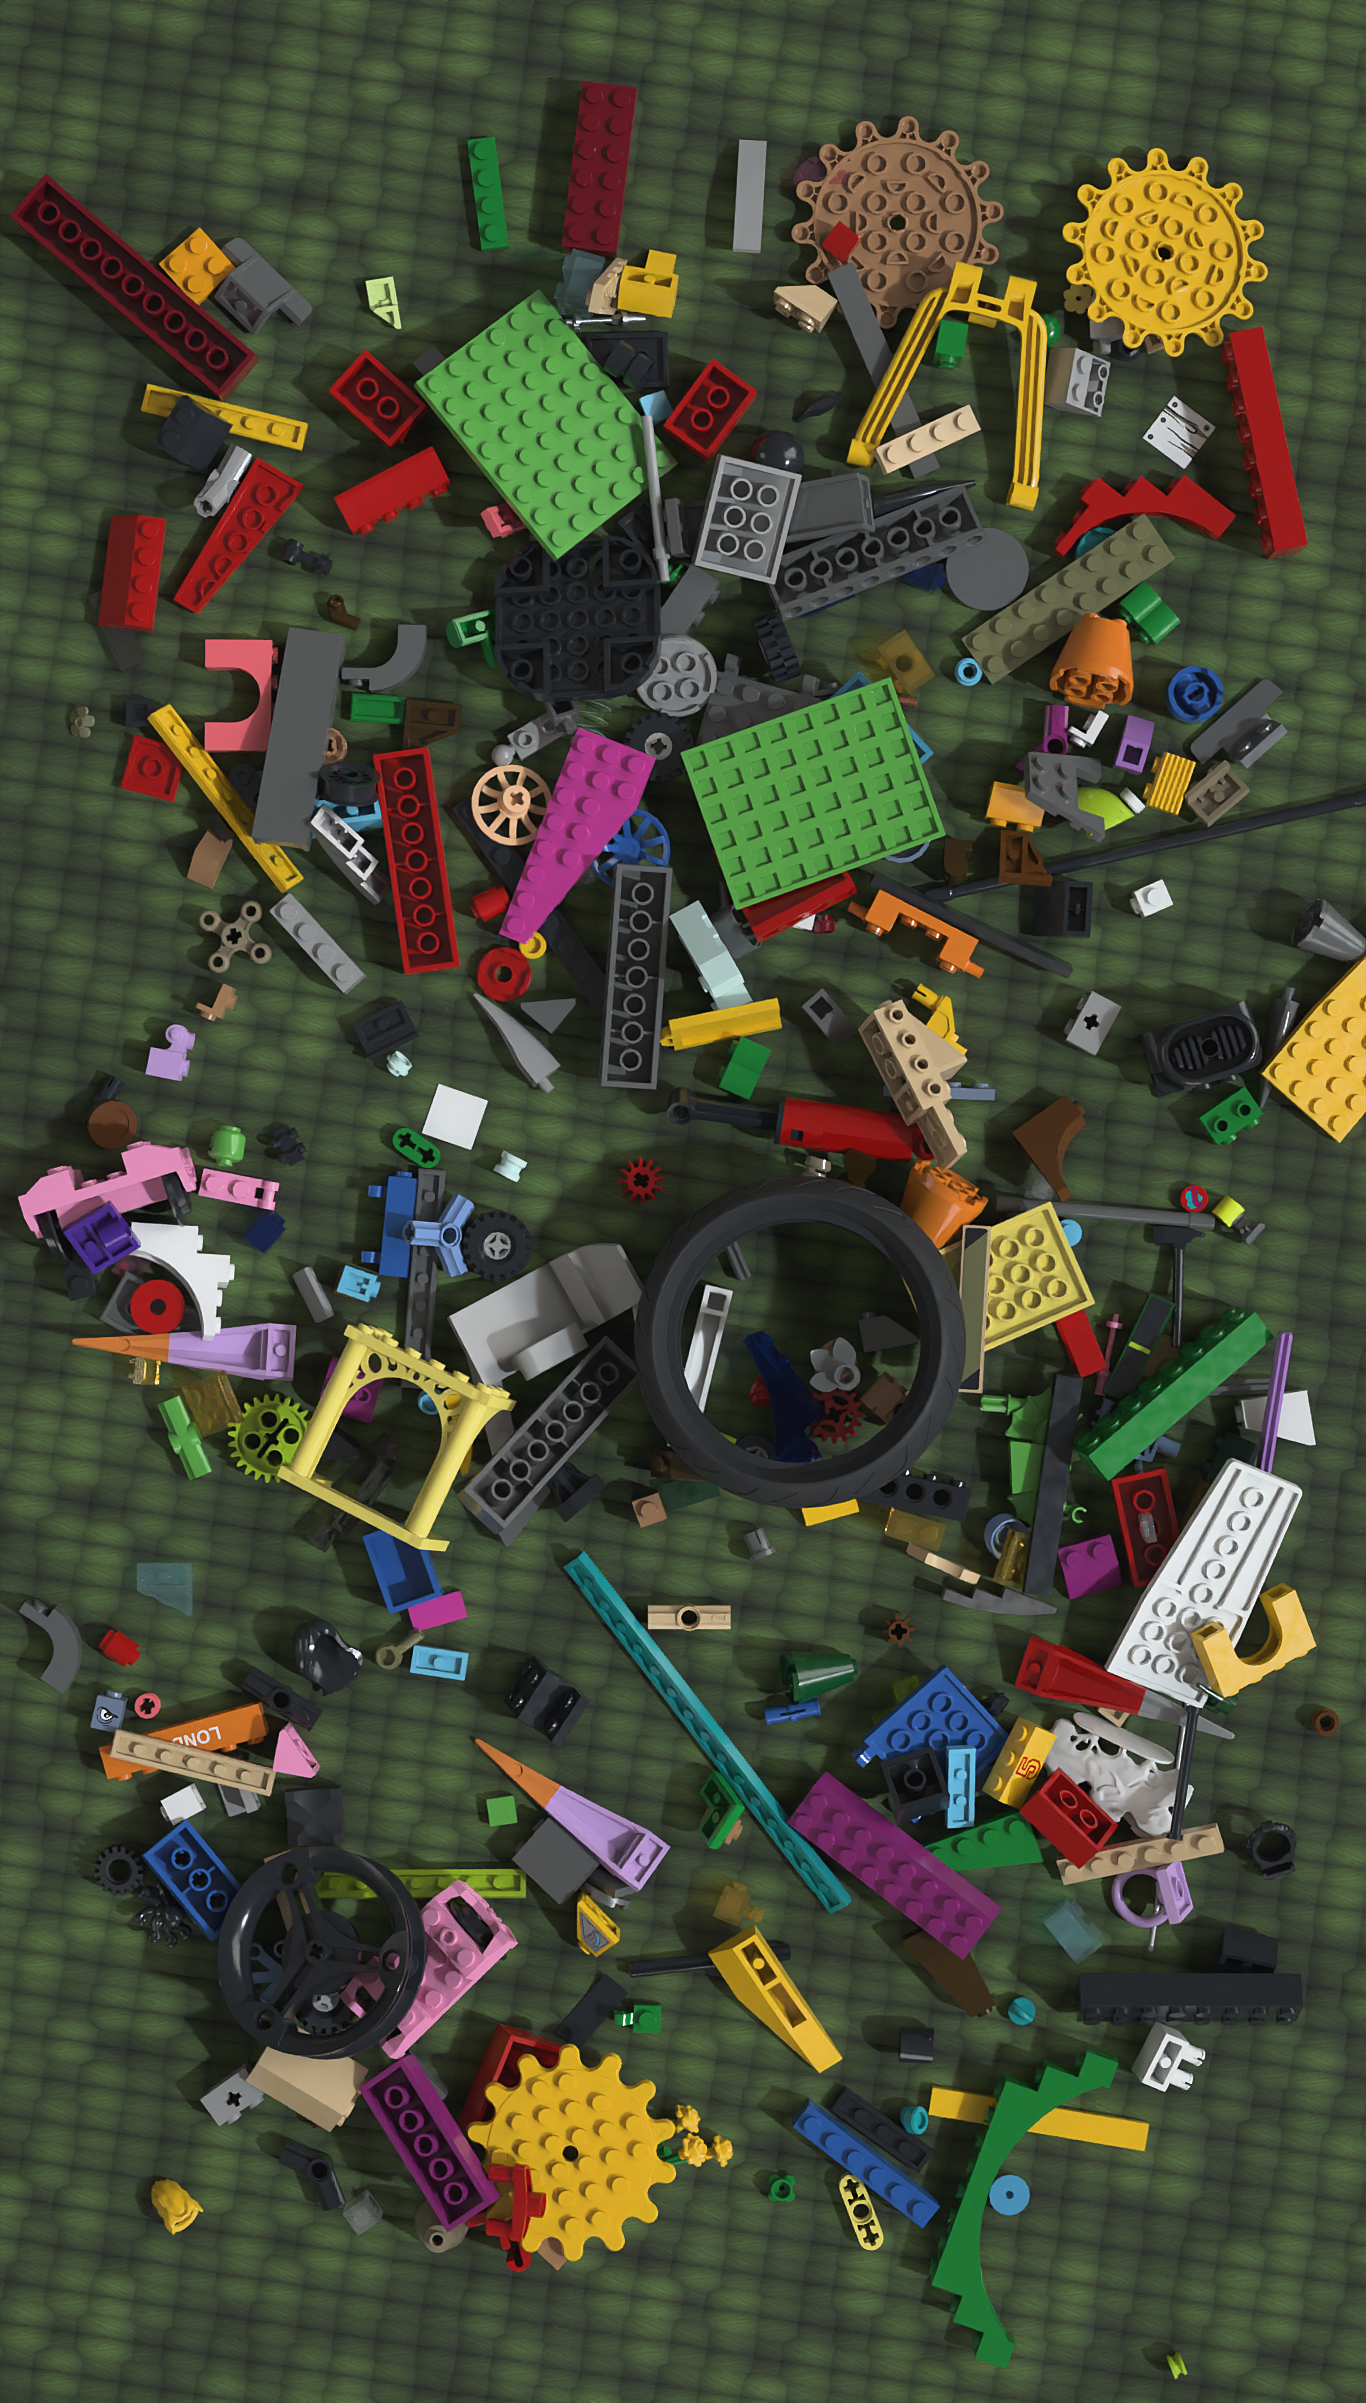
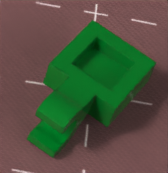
M634 2003L633 2011L614 2010V2025L633 2024V2032L660 2033L661 2004Z

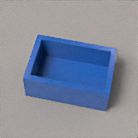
M407 1519L398 1522L404 1525ZM381 1529L367 1532L362 1536L389 1614L443 1595L444 1591L429 1550L417 1549Z

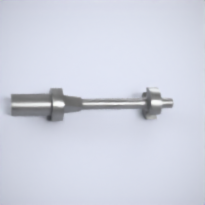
M619 311L616 315L602 318H581L579 313H572L573 319H565V325H571L573 330H580L579 324L611 323L619 325L620 328H626L628 325L645 324L644 313L627 314L626 311Z

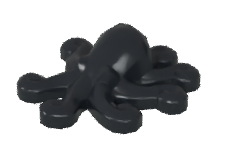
M158 1878L156 1888L160 1893V1897L150 1895V1890L147 1887L139 1890V1899L151 1905L136 1914L135 1921L141 1926L146 1924L148 1915H153L151 1921L152 1931L148 1935L149 1940L153 1943L161 1940L160 1925L163 1923L167 1936L164 1943L166 1947L173 1948L178 1942V1938L173 1930L180 1931L182 1939H188L192 1934V1929L189 1925L182 1922L187 1918L190 1923H196L182 1906H179L173 1895L170 1896L166 1887Z

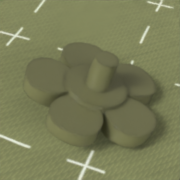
M80 706L77 712L73 711L69 718L70 722L74 723L71 726V733L74 736L80 735L82 738L90 736L91 731L89 727L94 726L95 723L94 717L88 715L89 710L85 706Z

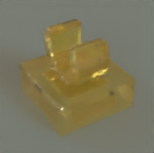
M136 1356L135 1359L129 1360V1363L135 1364L134 1374H128V1378L133 1380V1384L159 1385L161 1361Z

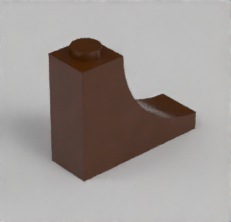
M1064 1095L1012 1132L1018 1145L1062 1203L1072 1197L1063 1178L1064 1155L1073 1137L1086 1126L1082 1116L1085 1114L1084 1109L1077 1100L1072 1102L1067 1095Z

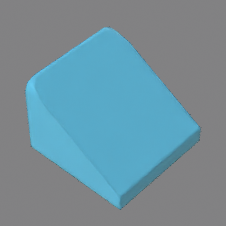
M664 390L639 398V404L644 415H652L653 425L667 420L673 413Z

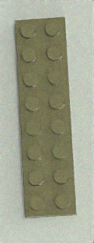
M1144 513L963 637L961 641L976 660L988 681L993 685L1072 631L1075 624L1083 619L1084 614H1097L1175 560V557Z

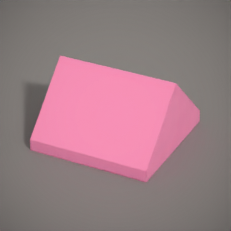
M289 1721L279 1732L272 1771L312 1778L321 1766Z

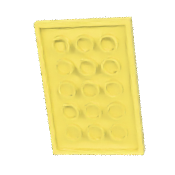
M1047 1202L992 1227L985 1351L1096 1304L1051 1202ZM962 1240L939 1250L953 1275L958 1292L960 1289ZM903 1279L904 1284H905V1286H906V1288H907V1290H908V1293H909V1295H910V1297H911V1300H912V1302H913V1304H914V1307H915V1309H916V1305H915V1303H914L912 1294H911V1292H910V1290H909V1288H908V1286H907L905 1280Z

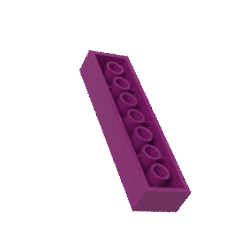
M825 1772L815 1783L787 1822L962 1960H964L1002 1909L828 1772Z

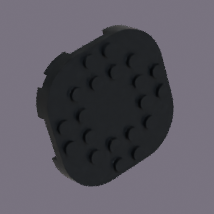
M602 535L603 540L579 542L555 562L538 541H534L516 550V555L507 564L503 563L494 584L496 632L494 653L503 677L515 691L529 699L541 702L610 699L629 694L649 679L661 655V588L651 558L636 547V544L632 541L617 536Z

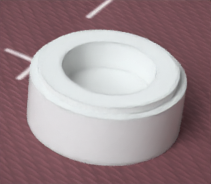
M1127 787L1120 793V797L1136 814H1139L1145 808L1144 804Z

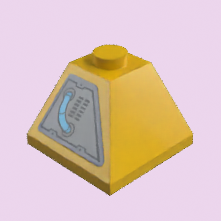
M580 1892L577 1903V1938L579 1939L577 1943L586 1954L592 1953L597 1957L620 1940V1928L585 1892Z

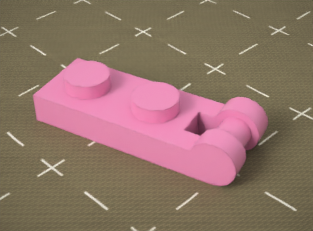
M204 1168L198 1195L274 1210L276 1202H273L275 1191H278L279 1183ZM257 1187L264 1189L262 1199L255 1198Z

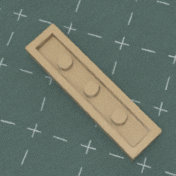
M967 405L872 451L883 475H886L981 429L970 405Z

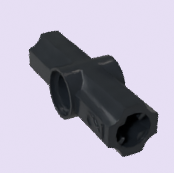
M255 1666L241 1685L243 1689L270 1705L273 1711L282 1713L309 1732L323 1712V1710L295 1693L290 1686L281 1684ZM276 1693H286L289 1697V1703L287 1705H279L275 1700Z

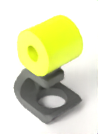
M1226 1195L1212 1210V1213L1227 1227H1236L1242 1235L1243 1242L1250 1246L1265 1229V1225L1249 1222L1243 1216L1245 1210Z

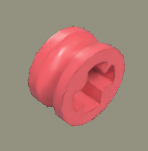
M151 1692L142 1694L135 1702L136 1713L145 1719L154 1717L161 1707L159 1697ZM145 1698H149V1702L153 1701L155 1704L151 1708V1713H147L146 1709L143 1711L141 1708Z

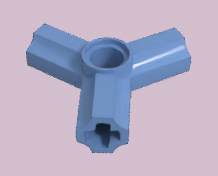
M453 1194L437 1222L407 1220L402 1234L405 1244L435 1246L446 1277L461 1275L468 1271L469 1265L466 1262L460 1241L462 1238L461 1230L475 1208L473 1203L459 1194Z

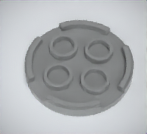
M682 635L662 637L659 662L649 679L636 689L642 701H645L647 705L660 712V714L664 712L675 717L691 715L699 711L708 702L710 693L715 691L717 682L715 661L710 652L701 643L690 637Z

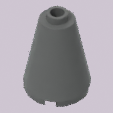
M1316 898L1308 904L1299 917L1303 922L1299 928L1294 926L1292 931L1291 944L1302 950L1352 965L1366 955V939L1332 905L1322 898L1321 900Z

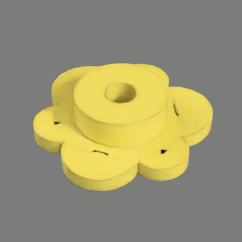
M1082 284L1071 285L1070 290H1066L1063 294L1066 299L1064 303L1065 309L1069 312L1076 311L1077 314H1083L1085 309H1088L1091 305V288L1088 286L1083 287Z

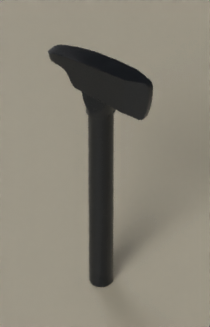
M1154 1226L1152 1228L1154 1244L1156 1246L1171 1244L1172 1302L1175 1303L1172 1311L1171 1347L1182 1348L1185 1248L1193 1238H1203L1206 1233L1181 1227Z

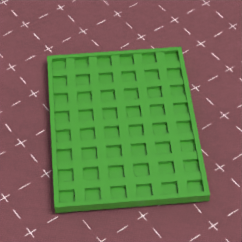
M540 289L414 384L416 390L554 562L649 488L641 416L572 329L565 325L564 319ZM654 434L660 479L678 463Z
M891 677L681 752L736 910L946 835Z

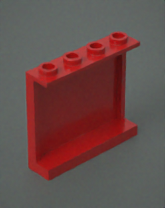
M713 850L712 852H713V854L715 855V857H716V859H717V861H718V863H719L717 854H716L715 850ZM845 871L744 907L742 910L757 940L761 943L858 892L848 872Z

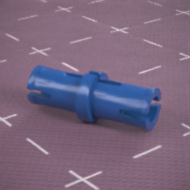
M818 1698L795 1706H791L788 1703L764 1708L767 1725L789 1720L793 1723L797 1722L799 1718L821 1715Z

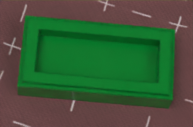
M352 693L350 722L405 726L407 697Z

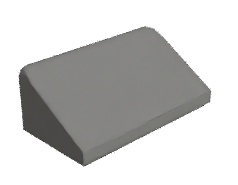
M308 1266L293 1274V1278L314 1321L319 1323L334 1316L335 1313L313 1268Z

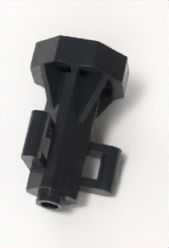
M567 1461L547 1482L553 1490L557 1507L553 1511L564 1523L577 1514L607 1486L596 1473L591 1476L574 1470Z

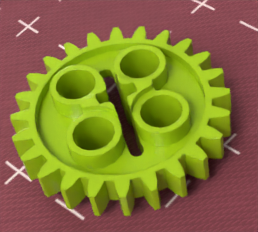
M265 1394L264 1402L255 1397V1406L246 1402L244 1407L247 1412L245 1413L240 1410L236 1412L240 1421H231L236 1430L229 1431L228 1435L235 1437V1441L228 1443V1446L236 1447L237 1451L231 1454V1457L240 1456L241 1460L238 1462L237 1467L246 1464L245 1474H249L252 1470L255 1471V1480H258L263 1474L265 1475L266 1483L270 1482L272 1476H275L277 1483L281 1482L282 1478L277 1476L280 1467L289 1466L310 1420L304 1418L309 1410L300 1412L298 1410L301 1405L300 1402L294 1406L290 1405V1396L284 1402H281L280 1394H276L274 1401H271L269 1394ZM266 1412H273L276 1415L277 1423L275 1426H268L264 1423L263 1416ZM284 1418H287L288 1423L276 1438L279 1443L274 1442L271 1444L262 1458H258L257 1454L269 1440L267 1433L272 1434L275 1432ZM288 1428H294L298 1431L299 1439L297 1442L291 1443L286 1439L285 1432ZM249 1434H256L260 1437L261 1443L258 1448H251L247 1444ZM277 1450L282 1454L283 1460L281 1464L275 1465L270 1462V1451Z

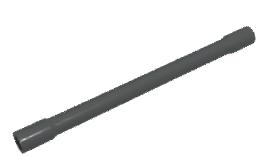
M998 1195L995 1198V1212L1020 1214L1051 1202L1057 1216L1185 1226L1204 1230H1213L1215 1226V1214L1183 1213L1062 1203Z

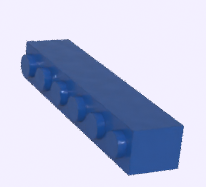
M810 2098L805 2101L792 2118V2126L922 2229L940 2207L938 2198Z

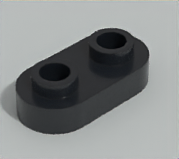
M246 763L237 764L230 771V783L246 805L256 813L257 803L255 802V797L260 792L262 778L251 765ZM241 772L248 774V779L245 782H240L238 779Z

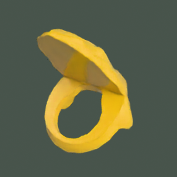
M166 2179L156 2181L153 2185L151 2192L152 2202L157 2208L158 2214L164 2219L166 2229L174 2235L176 2232L185 2229L193 2222L199 2211L203 2212L199 2203L192 2199L188 2192L182 2189L177 2182Z

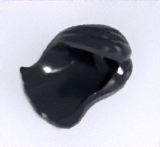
M320 1618L311 1619L299 1625L293 1634L292 1647L299 1674L304 1679L320 1686L323 1696L342 1690L356 1679L363 1666V1654L359 1649L345 1642L330 1622Z

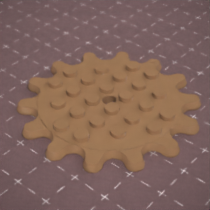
M911 116L903 117L899 121L896 134L889 138L880 136L871 122L862 121L855 130L857 137L856 148L850 152H843L833 144L824 145L820 149L819 157L827 168L825 179L820 182L802 181L796 189L799 199L810 204L813 209L812 218L807 222L796 224L791 234L792 239L796 243L813 245L818 252L817 260L806 270L807 281L813 285L821 284L829 280L827 273L853 262L867 298L876 309V319L879 326L883 329L894 327L897 316L902 309L912 308L917 310L920 302L930 291L939 287H949L956 261L971 265L976 263L992 265L999 257L998 249L994 245L987 243L982 237L983 228L989 223L998 222L1004 213L1000 203L983 201L978 196V186L989 176L990 169L988 165L983 161H976L970 165L958 163L954 154L959 144V137L954 131H944L936 141L931 143L923 141L919 137L918 122ZM894 217H901L905 221L904 229L899 231L892 230L889 224L890 220ZM839 221L861 238L860 243L843 264L821 247ZM837 303L836 308L838 312L843 314L839 303Z

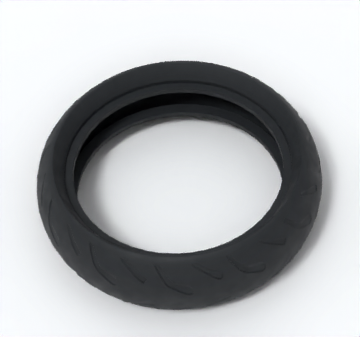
M815 1176L776 1177L750 1183L714 1199L682 1224L665 1244L646 1278L638 1303L634 1329L635 1366L645 1404L655 1425L670 1447L700 1476L735 1496L759 1504L800 1509L825 1507L859 1498L886 1485L917 1461L935 1440L955 1404L962 1382L966 1357L965 1317L956 1283L942 1254L921 1227L900 1208L873 1192L844 1181ZM794 1222L819 1223L846 1230L864 1239L884 1254L897 1268L912 1294L917 1309L921 1337L920 1357L912 1387L904 1403L891 1421L873 1438L845 1454L831 1459L806 1463L769 1460L740 1448L723 1436L704 1416L690 1392L684 1375L680 1347L681 1327L689 1297L697 1281L711 1262L727 1247L752 1232L769 1226Z

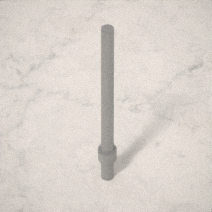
M652 415L641 416L655 541L653 558L654 561H657L659 582L663 583L670 581L668 568L670 552L668 547H666L653 419Z

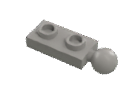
M547 712L509 734L507 738L511 744L508 746L504 744L496 746L491 754L492 760L498 766H507L512 762L513 755L517 754L522 761L566 735L567 732H558Z

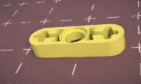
M848 2171L839 2179V2189L861 2246L866 2250H876L883 2243L881 2226L864 2182ZM848 2179L859 2183L856 2185L858 2197L854 2199L851 2189L844 2188L847 2186ZM857 2204H865L869 2208V2213L863 2218L856 2217L853 2213L854 2207ZM869 2223L871 2232L873 2234L878 2233L875 2236L874 2242H870L869 2239L864 2240L867 2236L864 2224Z

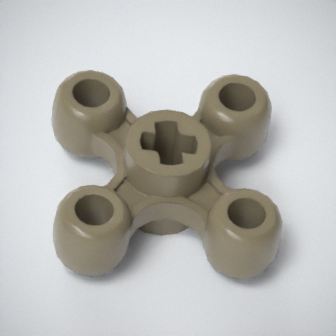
M245 902L240 909L239 919L234 923H225L214 910H205L200 914V927L208 932H216L221 938L220 948L208 958L210 970L215 973L226 972L230 966L231 956L237 951L247 952L254 963L265 964L269 962L272 957L271 948L265 943L253 941L249 935L251 925L259 921L263 915V909L258 902ZM250 907H255L256 909L254 916H248L247 914ZM208 916H213L214 918L212 925L206 924ZM234 930L242 934L237 944L229 941V937L233 935ZM259 949L265 950L263 958H258L256 955ZM217 958L223 959V965L221 967L215 966V960Z

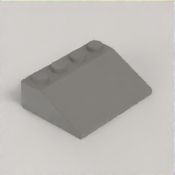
M717 454L691 563L775 584L802 475Z

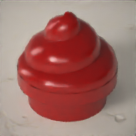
M758 1376L749 1389V1399L752 1400L753 1405L757 1406L774 1402V1396L776 1395L775 1387L768 1380H764L762 1376Z

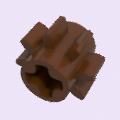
M895 1612V1619L891 1621L888 1618L884 1619L888 1626L882 1629L881 1633L889 1634V1638L886 1641L888 1645L894 1640L899 1648H901L902 1641L912 1642L909 1632L915 1631L916 1628L914 1626H907L910 1620L909 1616L900 1619L898 1613ZM898 1623L901 1624L902 1628H906V1630L901 1631V1636L899 1637L896 1636L895 1632H891L892 1629H895V1624Z

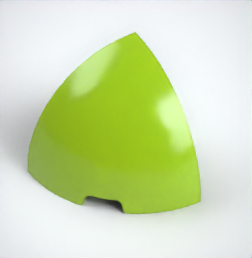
M1096 787L1077 788L1078 808L1103 817L1105 831L1135 816L1121 798L1107 790ZM1085 830L1088 838L1090 839L1093 834Z

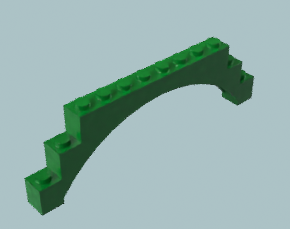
M1085 2045L1083 2052L1079 2051L1075 2058L1074 2067L1077 2068L1076 2070L1045 2059L1043 2066H1038L1035 2071L1033 2081L1036 2084L1008 2074H1004L1002 2081L998 2080L993 2091V2096L996 2097L993 2107L988 2106L983 2120L987 2122L983 2132L979 2131L974 2143V2147L977 2148L974 2158L969 2157L965 2173H968L965 2183L960 2182L955 2196L958 2199L957 2205L949 2210L946 2223L949 2224L946 2234L941 2233L937 2249L940 2251L937 2259L932 2258L927 2273L931 2275V2285L958 2294V2296H953L949 2311H952L953 2322L978 2330L975 2331L971 2342V2347L974 2348V2356L978 2360L1006 2369L1015 2346L1014 2335L1006 2332L994 2311L986 2291L980 2265L982 2216L992 2183L1012 2148L1043 2116L1062 2103L1082 2093L1101 2086L1110 2088L1119 2064L1116 2055Z

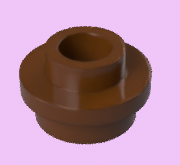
M1321 1708L1312 1715L1311 1725L1313 1730L1319 1735L1329 1736L1337 1730L1339 1718L1333 1710ZM1328 1717L1329 1724L1321 1726V1718Z

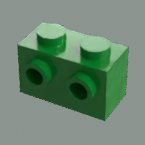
M1240 1087L1196 1119L1214 1145L1222 1143L1223 1146H1226L1237 1138L1236 1132L1242 1128L1248 1131L1260 1123L1258 1117L1263 1115V1112L1246 1087Z

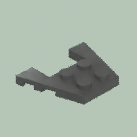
M1028 752L1023 759L1025 798L1055 817L1059 813L1070 820L1071 827L1078 831L1082 827L1093 834L1091 839L1100 843L1105 837L1104 818L1078 808L1077 777L1096 784L1102 777L1101 759Z

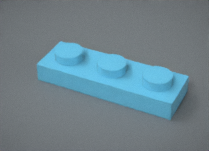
M973 1744L946 1746L945 1783L950 1793V1805L948 1809H945V1826L947 1828L974 1827L976 1748Z

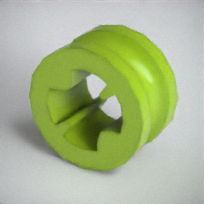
M1178 2350L1175 2351L1173 2356L1166 2355L1175 2379L1181 2373L1184 2375L1188 2374Z

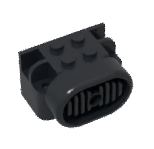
M1248 1000L1137 1035L1157 1098L1190 1088L1192 1093L1211 1088L1210 1083L1217 1081L1218 1084H1223L1238 1079V1073L1261 1065L1263 1056L1259 1043L1260 1037ZM1206 1040L1212 1041L1215 1046V1051L1211 1056L1204 1054L1202 1051V1044Z

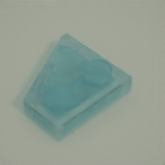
M138 1562L137 1591L148 1597L151 1596L159 1602L183 1612L187 1616H192L193 1562Z

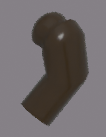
M333 594L327 601V609L331 620L335 624L357 631L361 618L347 613L344 599L341 595Z

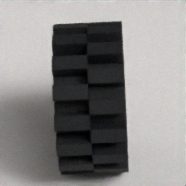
M124 1843L113 1844L106 1848L98 1856L94 1864V1878L97 1877L96 1883L98 1886L101 1885L104 1892L109 1891L111 1892L110 1895L114 1896L116 1894L122 1896L134 1891L143 1880L144 1872L146 1871L145 1861L139 1855L141 1852L138 1849L134 1850L132 1845L126 1846ZM116 1859L125 1860L130 1866L129 1876L125 1879L114 1878L109 1870L112 1861Z

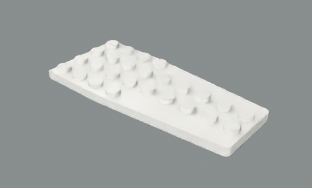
M1228 1459L1142 1594L1104 1666L1105 1669L1110 1673L1195 1707L1203 1708L1209 1695L1197 1688L1196 1683L1199 1682L1210 1689L1211 1687L1190 1634L1214 1621L1226 1629L1233 1649L1235 1648L1302 1496V1490L1298 1485L1237 1459Z

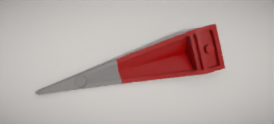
M1035 1636L1030 1638L1014 1685L1015 1687L1039 1697L1121 1711L1186 1727L1188 1711H1185V1708L1133 1681L1108 1672L1104 1666L1061 1644L1057 1646ZM1201 1716L1198 1717V1731L1227 1739L1234 1738L1235 1735L1232 1732Z

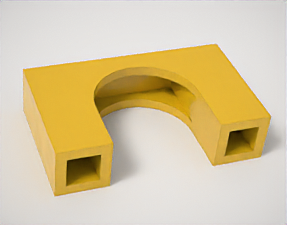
M1280 1583L1259 1595L1269 1620V1636L1260 1651L1250 1657L1238 1658L1226 1629L1214 1621L1190 1634L1211 1690L1224 1698L1233 1696L1239 1692V1689L1260 1681L1262 1676L1271 1671L1281 1669L1285 1666V1663L1294 1658L1304 1656L1308 1650L1316 1646L1297 1593L1293 1588Z

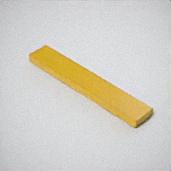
M147 384L141 407L143 413L168 418L179 398L183 395H188L233 424L228 434L302 452L308 423Z

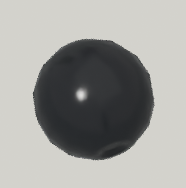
M769 430L757 437L749 450L748 461L796 474L801 473L805 460V454L800 442L793 434L782 430Z

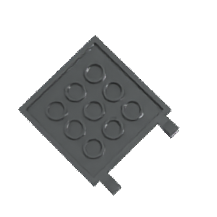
M727 653L725 672L717 671L715 691L710 693L695 747L822 702L821 699L815 698L820 679L805 674L802 694L737 677L743 658Z

